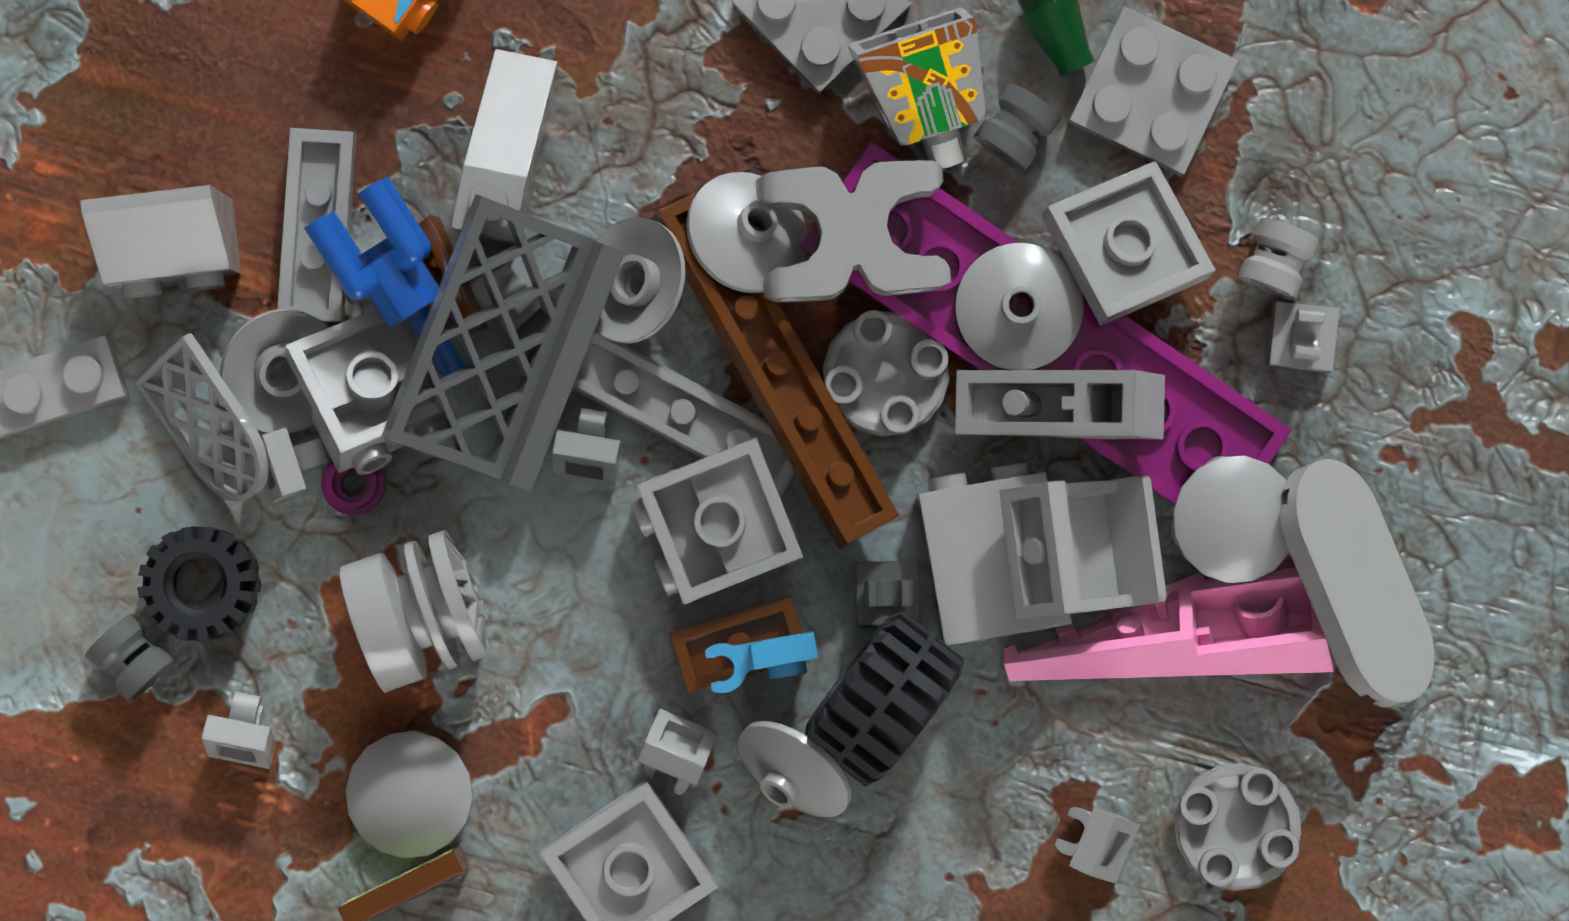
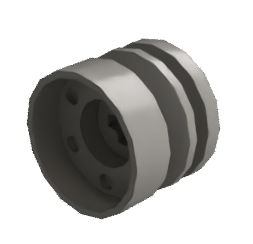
M446 530L428 536L433 565L429 566L422 549L416 541L404 544V560L407 571L405 575L398 577L395 569L383 553H378L340 567L343 595L353 628L367 664L384 693L427 678L424 648L432 645L448 670L460 666V657L455 637H460L472 661L490 655V646L486 633L487 613L478 584L469 563L457 551L453 540Z

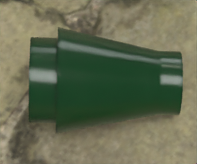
M1017 0L1023 12L1018 18L1054 63L1060 77L1071 74L1095 61L1089 48L1078 0Z

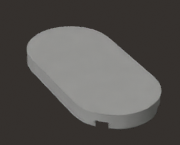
M1324 459L1298 468L1288 477L1283 491L1290 490L1288 493V503L1280 506L1281 529L1336 664L1345 681L1360 696L1368 694L1376 700L1372 704L1385 708L1411 702L1425 692L1431 681L1435 660L1434 644L1427 619L1379 505L1362 477L1351 467L1340 461Z

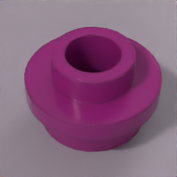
M331 460L325 467L321 479V488L325 500L333 509L347 515H361L371 511L379 504L385 492L386 479L382 468L363 475L366 482L363 492L357 496H351L345 491L343 481L347 474L356 471L353 467L338 473Z

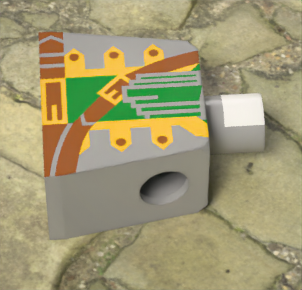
M959 7L847 44L849 52L890 134L900 146L922 141L928 161L940 164L943 169L957 165L967 158L958 128L979 122L986 115L977 26L974 17L969 12Z

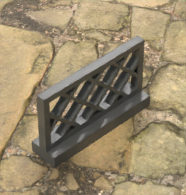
M475 194L381 436L532 492L625 253ZM488 213L507 220L516 245L486 258L479 241V236ZM522 226L540 234L527 239ZM555 239L571 245L572 247L562 272L543 280L531 250ZM473 255L476 264L468 267L470 259ZM521 256L533 286L503 300L492 269ZM481 275L493 305L463 319L455 301L460 285ZM555 288L552 299H550L548 291ZM537 297L545 315L538 332L519 340L508 311ZM450 316L453 324L444 328L447 318ZM498 316L509 346L479 359L468 330ZM458 336L469 365L439 379L431 361L438 344ZM532 348L529 358L527 360L524 351ZM514 357L521 373L518 386L515 391L496 400L484 371ZM426 375L429 385L421 388ZM474 376L486 405L456 419L444 391ZM434 396L446 425L424 436L405 431L404 429L413 406ZM509 408L504 419L501 411ZM491 417L498 437L489 460L470 454L461 431ZM451 436L456 448L439 442Z

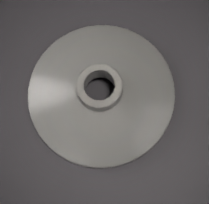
M732 172L712 179L693 198L686 222L688 241L698 263L716 281L736 291L764 293L763 282L769 272L777 267H787L804 262L806 252L799 246L807 235L806 224L801 211L786 208L772 209L758 199L755 181L761 176L746 172ZM748 217L756 220L762 227L763 232L753 229L748 222Z
M632 217L612 225L596 240V242L625 253L595 328V331L602 337L618 343H636L657 333L676 310L685 283L684 255L675 235L666 226L655 220Z
M1006 244L984 253L973 262L964 274L956 295L955 311L957 324L967 345L987 363L1006 370L1037 369L1060 357L1076 338L1082 323L1083 296L1068 265L1058 255L1033 244ZM1023 293L1031 298L1033 310L1030 315L1018 317L1011 312L1009 301L1013 295Z
M277 309L262 313L245 323L234 334L225 349L221 361L220 376L258 431L270 433L287 428L289 434L301 431L314 424L312 421V408L285 356L287 344L329 328L320 319L307 312L296 309ZM278 356L284 357V369L277 375H268L267 366L270 361Z
M770 721L753 722L745 727L740 734L738 750L741 759L751 775L760 784L763 795L775 805L782 808L792 807L806 814L818 817L840 815L849 805L852 792L844 771L825 749L806 735L788 726Z

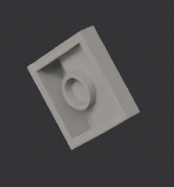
M375 309L286 345L285 356L312 408V421L338 473L353 467L359 475L375 472L390 462L392 459L390 452L405 446L388 440L381 435L419 340L407 319L389 328L379 311ZM431 359L439 379L443 378L440 370ZM426 375L421 388L429 385ZM449 388L444 392L456 418L458 403ZM434 396L413 406L404 429L405 431L424 436L446 425Z
M757 438L636 485L641 497L631 501L634 514L644 537L653 533L656 534L665 556L654 560L659 577L667 595L670 596L679 592L683 604L803 558Z

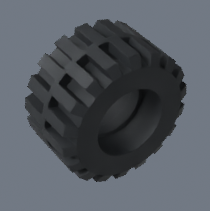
M900 611L888 617L852 660L808 720L804 735L825 749L845 772L865 787L882 779L931 720L958 681L962 672L964 658L905 612Z

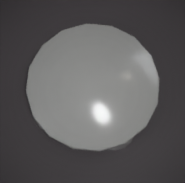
M867 311L856 320L845 325L830 343L823 365L824 384L845 421L856 430L880 437L902 435L925 424L942 404L949 382L948 353L941 343L933 340L892 311Z
M1218 456L1199 467L1180 489L1173 509V520L1170 526L1171 536L1180 547L1185 559L1203 575L1226 583L1252 582L1274 571L1290 553L1280 523V506L1288 503L1290 489L1283 491L1287 480L1269 464L1247 456Z
M418 730L388 734L367 746L351 768L346 786L348 815L360 836L380 852L401 858L430 855L451 843L466 824L474 801L470 774L459 754L438 737L427 735L425 732Z
M1238 763L1216 766L1194 779L1180 797L1174 819L1176 844L1188 867L1208 884L1232 891L1259 888L1279 877L1286 867L1292 864L1298 856L1299 840L1302 833L1299 808L1287 786L1278 780L1276 775L1270 770Z

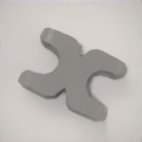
M934 161L874 163L862 172L856 190L853 193L847 191L837 173L825 167L776 171L759 177L755 181L756 196L762 203L767 204L772 209L786 208L803 211L815 221L821 237L819 248L808 261L787 267H777L768 273L763 282L764 297L774 302L831 300L844 292L851 272L854 270L859 271L869 290L881 296L935 291L952 283L951 269L944 259L938 256H920L904 253L892 242L887 229L889 214L897 204L915 198L929 197L937 192L944 181L943 167Z

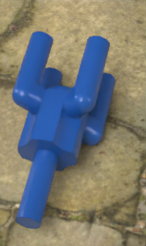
M387 176L358 193L387 237L386 239L361 253L335 211L318 218L304 227V230L349 298L362 300L369 296L389 328L407 319L418 338H420L430 312L428 304L434 301L439 286L423 263V260L431 254L432 246ZM450 339L437 345L432 360L443 377L467 366Z

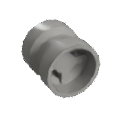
M1262 217L1253 236L1257 243L1253 256L1244 259L1237 278L1245 284L1268 294L1295 301L1304 283L1300 275L1304 263L1314 258L1320 240L1311 233L1293 225Z

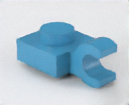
M813 631L741 645L718 643L705 650L706 658L726 656L734 664V673L729 679L711 683L712 691L717 693H727L735 690L742 684L746 674L753 669L768 668L769 679H777L807 673L806 661L818 659Z

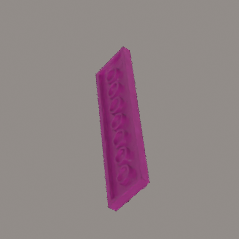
M871 141L843 184L849 193H853L856 190L862 172L874 163L899 160ZM940 188L929 197L915 198L897 204L890 212L887 222V229L892 242L907 254L938 256L944 259L951 269L952 283L935 291L881 296L869 290L857 270L851 272L848 282L933 340L941 343L946 350L974 369L1006 370L987 363L967 345L957 324L955 303L959 284L974 261L993 248L1019 242ZM816 223L799 246L810 256L819 248L821 238ZM1018 293L1010 298L1009 308L1015 316L1026 317L1033 310V302L1028 295ZM1083 293L1082 323L1072 344L1060 357L1051 363L1037 369H1032L1138 370L1165 375L1163 439H1076L1131 477L1148 475L1151 479L1152 491L1173 506L1176 504L1183 484L1199 467L1205 465L1210 459L1218 456H1247L1269 464L1292 431L1289 427L1127 316L1100 326Z

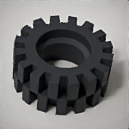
M184 527L177 532H169L161 537L162 542L151 546L146 553L149 556L147 563L140 565L138 576H143L142 587H137L138 596L145 599L147 607L143 608L147 617L154 618L159 623L156 627L165 634L171 633L176 636V639L184 641L192 640L199 642L218 639L228 635L232 630L239 629L246 622L244 619L248 613H253L258 603L254 601L256 592L261 591V581H257L255 572L259 570L256 559H251L247 551L250 549L243 541H237L233 538V534L225 530L214 529L213 527ZM198 558L206 559L215 564L223 577V590L219 599L213 605L204 609L188 606L179 597L176 589V579L180 569L187 562Z

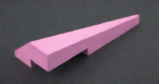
M1290 553L1274 571L1252 582L1226 583L1211 577L1205 579L1202 573L1199 572L1166 585L1167 598L1164 602L1110 609V617L1076 629L1073 623L1056 628V638L1020 652L1015 645L1004 648V667L1009 681L1334 672L1331 649Z

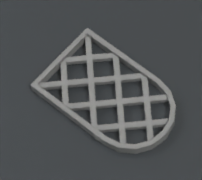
M189 333L181 337L164 355H161L135 384L205 485L225 500L241 502L260 493L267 482L269 461L266 447L242 406L193 334ZM182 349L184 364L172 360ZM194 362L199 368V370L194 368ZM161 370L163 384L151 380ZM172 370L185 375L186 392L173 388ZM195 379L208 383L209 401L196 397ZM174 399L187 403L188 421L175 416ZM219 399L224 405V407L219 405ZM197 407L210 412L211 429L198 425ZM220 416L233 421L234 438L221 433ZM184 430L189 431V437ZM199 436L212 440L213 457L200 453ZM222 444L235 449L236 466L223 461ZM245 453L253 456L256 467L255 473L246 470ZM224 472L237 477V490L224 484ZM247 481L253 483L248 491Z

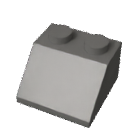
M211 185L80 200L82 217L102 283L115 289L122 288L124 298L162 294L161 284L186 281L187 290L221 288L225 286L224 276L241 274L233 199Z

